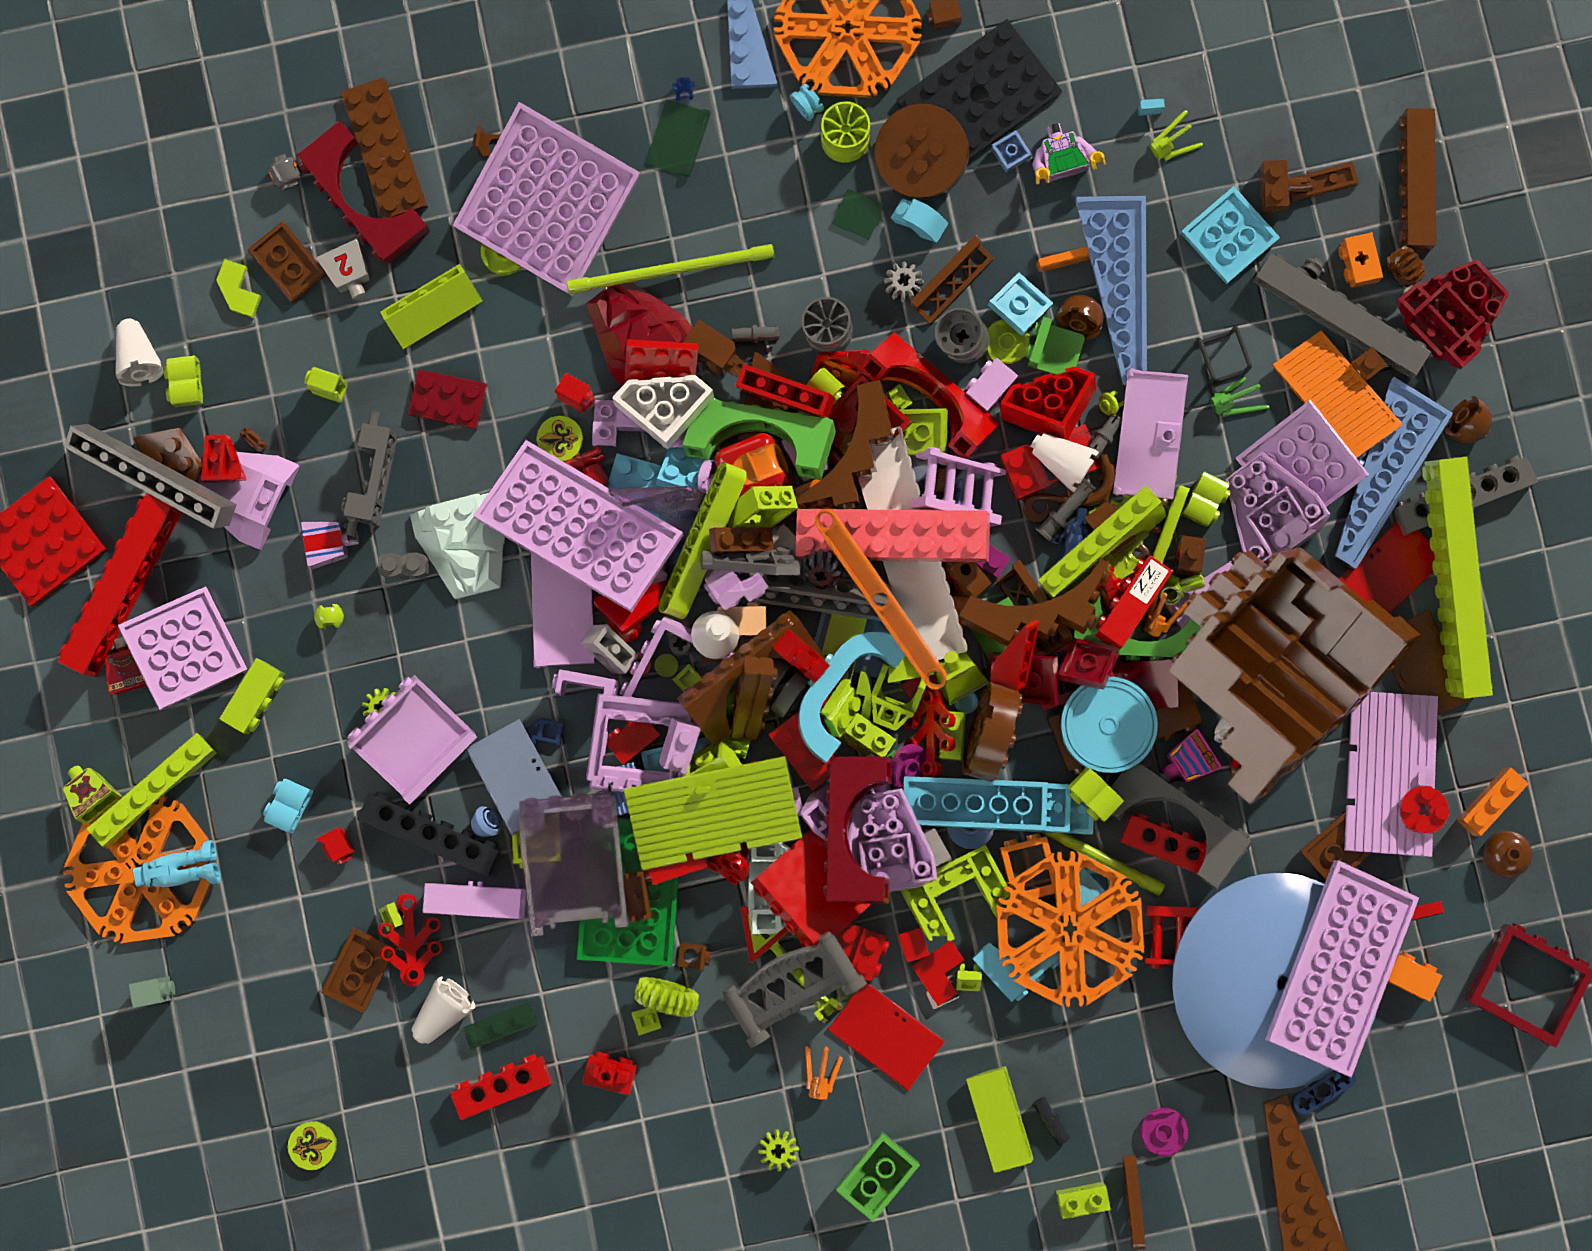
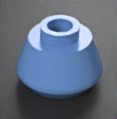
M481 806L476 810L471 819V829L476 835L480 837L495 836L501 830V818L493 808Z

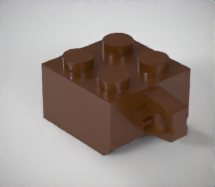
M700 320L697 321L683 342L698 343L697 364L702 362L707 366L706 370L715 376L720 374L725 377L729 373L739 377L743 364L747 365L736 355L735 344L732 340Z

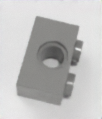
M593 625L580 643L612 674H626L639 656L608 625Z

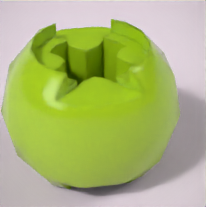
M332 604V607L326 608L320 605L315 610L314 620L320 629H326V626L338 628L343 623L344 613L338 604Z

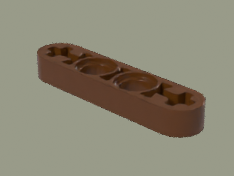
M1135 1155L1122 1156L1132 1250H1145L1146 1244Z

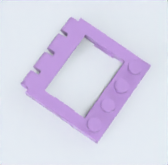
M598 694L586 779L590 780V789L607 791L608 783L612 782L611 791L624 792L625 788H630L632 785L640 786L683 777V773L673 770L661 772L602 766L608 736L606 731L608 719L670 725L671 719L674 717L691 722V717L683 706L677 702Z

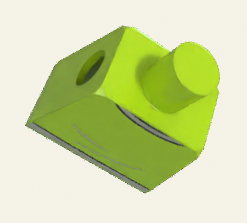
M954 651L946 653L944 661L940 663L947 674L946 683L940 690L949 705L956 703L989 683L967 652L957 654ZM936 672L939 684L942 682V675Z

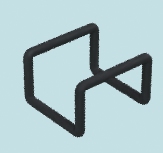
M1234 325L1230 331L1204 340L1197 338L1193 344L1195 347L1199 346L1211 377L1208 381L1209 386L1244 375L1252 368V363L1237 325ZM1235 332L1247 367L1244 370L1216 379L1204 344L1230 336Z

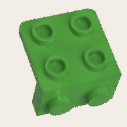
M1043 317L1041 323L1036 322L1033 336H1036L1034 345L1029 344L1026 358H1029L1027 366L1054 375L1065 372L1066 368L1076 367L1085 340L1084 335L1051 325L1052 319Z

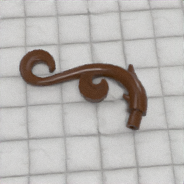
M1107 454L1101 455L1098 458L1102 466L1100 468L1101 475L1098 478V481H1102L1100 487L1096 492L1089 495L1079 508L1090 507L1103 500L1109 503L1116 474L1114 465L1110 464ZM1075 482L1073 486L1077 488L1081 483ZM1066 488L1069 497L1073 492ZM1045 493L1034 494L1028 497L1024 503V515L1030 522L1042 523L1049 517L1048 513L1051 511V507L1046 504L1043 512L1036 513L1033 509L1034 502L1045 500L1062 505L1068 497Z

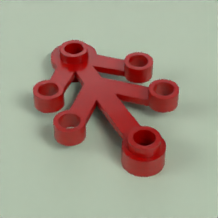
M927 686L921 697L922 703L914 715L904 722V726L907 729H917L925 713L926 721L913 739L905 740L904 746L908 744L920 746L926 737V762L922 764L921 770L926 777L939 778L943 773V765L939 760H936V736L940 740L939 745L942 751H953L956 747V742L954 738L949 737L942 727H953L956 723V718L942 704V691L931 689ZM936 712L940 715V724L936 720Z
M403 893L398 896L396 906L403 912L404 938L395 932L393 926L387 922H383L378 926V933L390 939L406 953V962L396 956L395 950L390 946L382 947L379 954L383 960L389 961L400 970V978L404 984L416 986L424 978L423 968L433 956L441 953L442 945L437 941H430L427 944V950L417 961L416 951L432 932L439 930L441 924L439 919L429 917L425 921V926L414 936L413 910L416 908L417 901L412 894ZM406 899L411 900V905L408 908L404 906ZM435 920L436 926L435 928L431 929L429 927L430 921ZM385 925H388L390 929L387 934L382 933V928ZM433 944L438 945V949L436 952L431 951V946ZM390 949V957L385 958L384 951ZM415 970V971H416V977L413 978V979H410V978H409V973H410V971Z

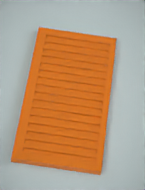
M1319 331L1272 365L1304 404L1309 400L1314 403L1356 458L1363 455L1403 425L1322 331Z

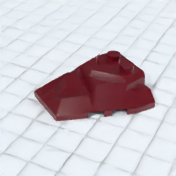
M1476 259L1456 267L1448 273L1434 276L1426 282L1414 284L1396 302L1399 311L1405 316L1403 320L1404 326L1427 346L1426 349L1431 351V354L1437 360L1445 359L1451 366L1462 369L1479 354L1482 348L1481 345L1485 337L1488 336L1491 330L1490 327L1494 319L1498 317L1509 292Z
M633 282L608 286L586 303L609 371L621 387L624 385L627 339L683 343L693 329L681 313Z

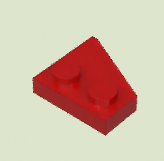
M869 351L819 352L811 376L813 377L820 369L825 368L844 386L843 389L848 390L861 376L862 372L859 370V367L867 358Z
M226 434L205 435L201 481L205 483L246 481L245 473L230 436Z

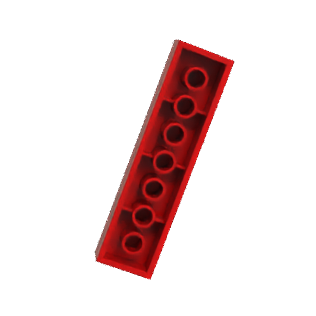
M146 493L145 496L139 499L136 509H138L136 514L128 520L125 530H127L125 535L117 541L114 551H116L114 556L106 562L103 568L104 575L101 580L95 583L92 589L93 596L90 601L84 604L81 610L83 615L79 622L73 625L68 643L64 644L59 652L60 658L58 662L81 674L97 678L105 663V657L109 655L114 646L113 640L117 639L120 634L118 625L127 621L183 514L182 511L149 493Z

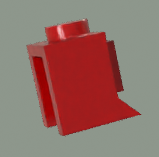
M337 827L314 839L324 843L322 848L328 860L337 862L338 865L351 860L350 855L355 853L343 827Z

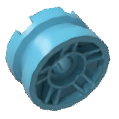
M803 84L800 87V91L793 92L790 98L801 115L806 120L811 121L814 118V114L821 113L824 110V106L822 103L819 105L820 99L813 90L808 91L809 86Z

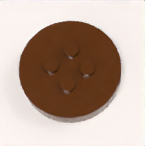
M914 104L896 111L883 124L876 139L875 160L882 178L896 192L912 199H932L947 193L960 181L969 160V144L962 126L948 111L931 104Z

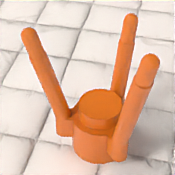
M1158 593L1150 605L1143 630L1155 637H1159L1161 632L1167 633L1170 626L1188 607L1187 601L1165 623L1166 618L1160 615V612L1167 598V593H1163L1155 610L1159 596Z
M805 1046L806 1089H809V1097L826 1100L828 1099V1093H832L833 1084L843 1058H838L828 1082V1079L824 1078L828 1047H825L823 1051L819 1077H814L812 1081L810 1046Z

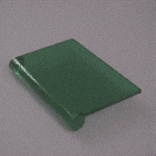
M666 99L645 164L690 177L711 111L707 109L700 110Z

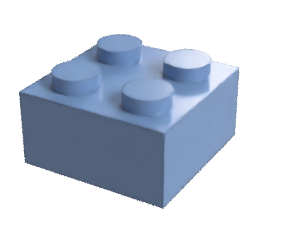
M1017 130L991 146L992 152L1006 173L1030 159L1032 155Z

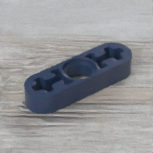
M1335 1070L1313 1082L1293 1096L1292 1106L1294 1110L1300 1114H1310L1352 1087L1356 1080L1355 1073L1353 1072L1352 1077H1347V1083L1343 1081L1336 1083L1335 1085L1339 1087L1337 1090L1334 1084L1329 1081L1331 1077L1333 1081L1341 1077L1339 1072ZM1322 1083H1326L1330 1087V1093L1326 1097H1320L1317 1093V1088ZM1311 1090L1313 1096L1319 1100L1317 1103L1313 1099L1308 1101L1306 1109L1298 1107L1301 1103L1299 1100L1301 1097L1308 1099L1312 1096L1309 1094Z

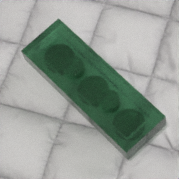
M529 1001L462 1028L470 1050L537 1025L538 1021Z

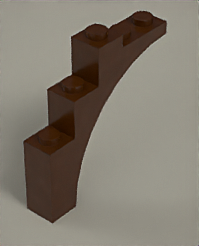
M880 380L857 385L859 401L858 419L852 441L843 458L827 476L805 491L795 494L797 509H807V507L814 505L817 508L830 505L831 501L834 502V506L837 509H855V505L860 504L854 477L858 476L859 479L872 476L873 472H877L871 444L883 446L888 444L889 440L894 439L884 390Z
M1101 559L1091 574L1078 586L1062 596L1043 603L1027 606H1005L970 596L959 615L960 623L1006 647L1024 626L1034 620L1040 621L1037 637L1048 641L1051 635L1053 637L1056 635L1060 623L1085 634L1088 628H1093L1097 620L1095 607L1092 605H1095L1100 596L1098 591L1101 585H1106L1111 577L1110 563Z

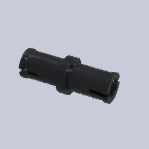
M1045 1096L1032 1103V1106L1043 1121V1127L1049 1130L1056 1144L1059 1146L1067 1142L1071 1137L1065 1131L1059 1121V1115L1054 1113Z

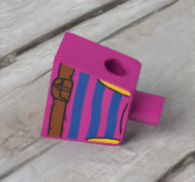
M1196 729L1166 754L1171 764L1160 771L1170 780L1179 776L1186 783L1222 768L1200 731Z

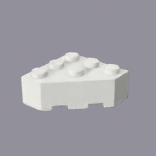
M688 375L680 378L662 377L638 381V379L628 380L612 398L614 405L666 449H669L714 399L713 389L696 375Z

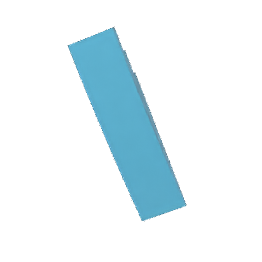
M904 776L903 792L920 826L1093 834V818L1086 813L1088 807L1083 802L1077 804L1069 796L1071 791L1067 787L1070 784L1002 780L989 782L978 779Z

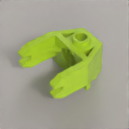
M883 663L871 694L873 722L896 731L916 712L926 684L921 679L914 698L906 704L884 696L882 693V683L889 665ZM887 710H892L893 713H892V714H888L886 711H887Z

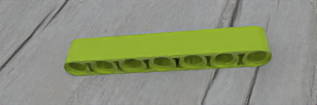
M725 462L718 466L659 603V611L661 613L679 619H684L689 613L707 571L701 569V551L711 550L709 529L726 527L746 481L747 473L744 469Z

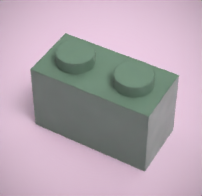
M170 976L129 984L133 1008L174 1000L175 985L173 981H170Z

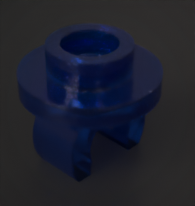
M689 77L677 78V82L672 84V88L677 89L676 99L680 101L681 92L687 91L689 99L692 100V87H695V82L690 81Z

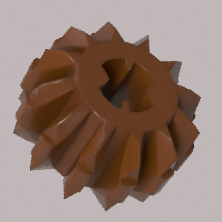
M1403 246L1395 250L1387 258V267L1400 285L1408 288L1422 280L1425 276V266L1412 248Z

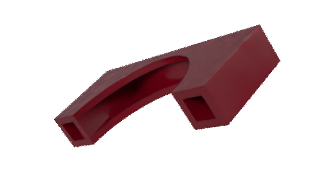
M338 121L297 154L301 160L298 165L306 175L311 172L316 178L312 182L320 192L325 190L330 195L327 200L334 209L340 208L344 212L341 217L348 226L354 225L358 229L356 235L365 245L368 242L373 249L370 252L378 262L383 260L388 265L430 232V229L413 208L395 217L377 219L359 214L348 206L341 191V172L346 158L358 145V142L344 124Z

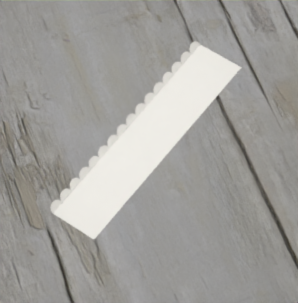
M899 426L892 428L893 436L895 431L899 430V434L893 441L889 440V443L883 446L871 444L877 472H873L872 476L868 478H858L867 510H916L911 508L912 499L921 497L919 485L915 482V472L911 468V459L907 454V445L903 440V432ZM883 561L889 583L892 585L891 590L894 598L937 660L944 659L946 653L954 651L957 654L966 652L967 644L962 637V627L958 623V614L954 609L953 598L949 595L950 588L948 582L945 581L946 575L941 562Z

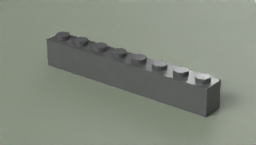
M1271 253L1252 281L1362 350L1367 351L1373 347L1388 366L1409 379L1414 378L1431 353L1421 341L1411 340L1403 330L1390 327L1382 317L1366 312L1367 309L1361 304L1351 303L1343 293L1330 290L1325 282L1309 277L1304 269L1298 266H1291L1287 263V259L1279 254L1274 255Z
M89 424L70 426L64 448L213 529L230 526L237 504Z

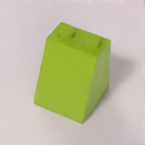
M724 738L715 746L710 743L693 753L687 774L683 773V777L740 766L742 764L728 740Z

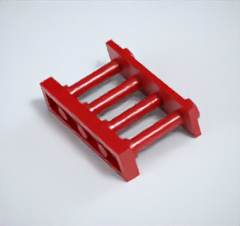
M1144 905V915H1150V920L1153 921L1151 958H1143V963H1148L1149 968L1163 969V964L1174 965L1175 959L1161 958L1162 921H1165V916H1174V921H1176V955L1179 942L1186 929L1188 917H1193L1200 908Z

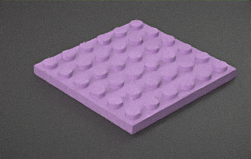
M519 102L452 226L568 293L566 281L585 277L641 173Z

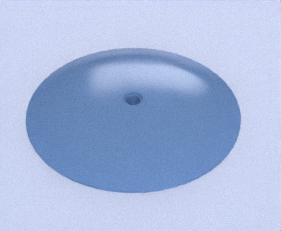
M1269 873L1247 877L1234 882L1220 890L1201 906L1189 922L1179 942L1173 966L1172 988L1180 1024L1196 1051L1215 1069L1238 1082L1266 1089L1294 1088L1317 1081L1333 1071L1326 1066L1265 1040L1324 887V884L1316 880L1288 873ZM1283 976L1285 983L1281 988H1278L1277 980ZM1376 1011V1013H1375V1016H1374V1019H1373V1021H1372V1024H1373V1022H1374V1020H1375L1377 1011Z

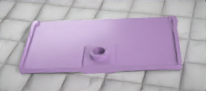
M1128 369L1113 494L1116 496H1134L1146 485L1158 498H1174L1188 375Z
M531 553L534 667L595 664V657L580 644L593 627L592 589Z

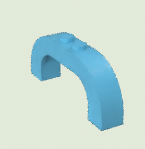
M868 632L849 639L837 650L834 656L829 653L825 660L831 666L817 682L814 683L809 680L807 683L811 687L800 705L798 714L799 731L807 748L823 763H827L841 744L821 724L820 709L823 702L850 665L860 657L876 656L893 668H896L905 654L891 634Z

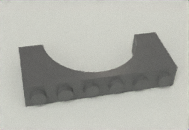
M1142 760L1135 766L1124 770L1111 787L1124 802L1111 815L1120 821L1133 808L1151 801H1169L1188 809L1200 821L1207 840L1206 856L1197 875L1218 891L1251 846V841L1248 839L1250 835L1240 828L1234 830L1229 826L1230 821L1222 815L1214 816L1209 812L1210 807L1202 801L1194 802L1189 798L1191 795L1180 786L1176 789L1170 785L1171 780L1159 772L1156 775L1150 771L1151 766Z

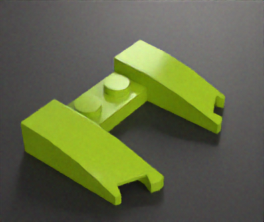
M986 844L936 869V881L922 887L900 890L928 941H932V936H947V941L955 939L934 899L935 897L974 879L996 918V904L1002 905L998 898L1005 900L1010 897V893L1003 889L1004 886H1008Z

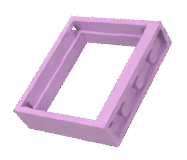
M664 616L662 621L657 620L651 630L654 633L651 642L646 640L640 652L644 654L641 662H635L630 671L633 677L630 683L625 681L619 694L623 695V697L634 698L632 694L665 629L691 643L692 629L667 616ZM732 651L730 654L723 657L722 659L729 658L731 655L735 653V651Z

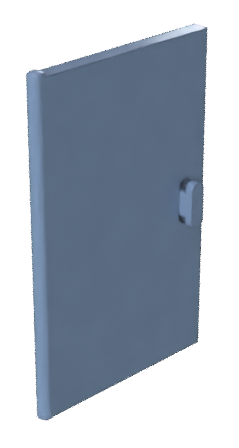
M520 719L466 748L511 835L566 805Z

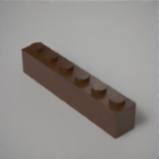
M1407 108L1398 121V128L1402 130V138H1400L1398 145L1399 153H1402V161L1399 163V175H1402V184L1399 186V198H1402L1399 220L1403 224V229L1399 233V242L1403 243V246L1412 248L1413 251H1431L1436 246L1435 109Z

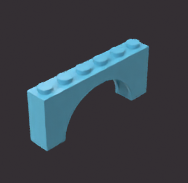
M1084 868L1079 871L1081 906L1103 893L1104 890ZM1068 916L1069 922L1066 927H1063V931L1068 932L1071 942L1072 932L1076 931L1077 928L1071 924L1070 916ZM990 942L972 957L974 962L1011 1002L1014 999L1017 1001L1021 1000L1028 993L1026 987L1013 981V979L1020 975L1019 972L1014 977L1008 976L1014 970L1013 964L1009 963L1004 967L1001 965L1005 959H1009V956L999 960V949ZM1059 951L1030 969V978L1039 983L1046 976L1044 972L1049 967L1054 969L1058 966Z

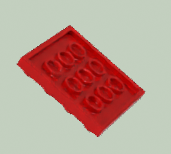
M51 476L0 513V567L31 607H34L107 551V548Z

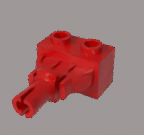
M596 1051L595 1054L591 1053L582 1084L629 1095L638 1064H633V1059L619 1056V1060L609 1058L610 1054L602 1051Z

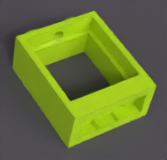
M792 486L752 487L738 498L727 523L728 527L773 528L798 508Z

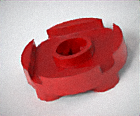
M1419 786L1408 791L1401 800L1399 810L1403 824L1410 831L1420 834H1431L1438 831L1444 826L1450 814L1445 796L1431 786ZM1420 804L1430 807L1428 811L1430 815L1428 817L1425 814L1419 815Z

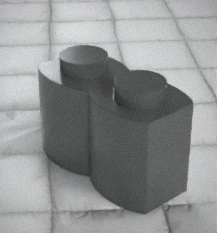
M386 553L378 556V573L388 579H401L405 576L413 579H423L430 576V560L420 553H408L403 556L395 553Z

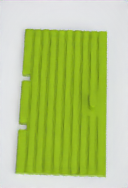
M785 757L624 789L642 870L686 862L687 853H693V858L696 860L741 851L740 843L747 842L748 849L802 839Z

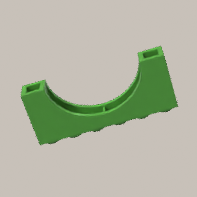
M714 398L689 425L683 442V448L687 457L709 460L716 447L734 435L752 431L771 433L784 439L795 450L797 454L795 465L798 476L821 480L836 430L833 420L827 417L808 416L801 412L790 413L778 408L767 409L759 405L749 406L736 401L725 402Z
M1099 597L1095 605H1092L1095 607V616H1097L1093 628H1088L1085 634L1075 630L1074 638L1105 644L1094 636L1098 631L1095 626L1100 618L1104 616ZM1190 618L1182 630L1164 640L1144 642L1128 638L1124 646L1119 650V655H1124L1126 660L1140 661V656L1150 657V661L1164 660V657L1174 658L1180 651L1184 652L1188 646L1186 644L1187 640L1194 633L1198 634L1202 627Z

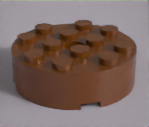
M989 682L987 688H990V690L984 689L969 730L968 738H970V741L964 751L962 773L992 782L997 780L1000 768L1005 769L1007 765L1008 755L1006 753L1008 747L1012 748L1016 739V734H1014L1016 717L1020 716L1023 703H1021L1022 694H1019L1018 690Z

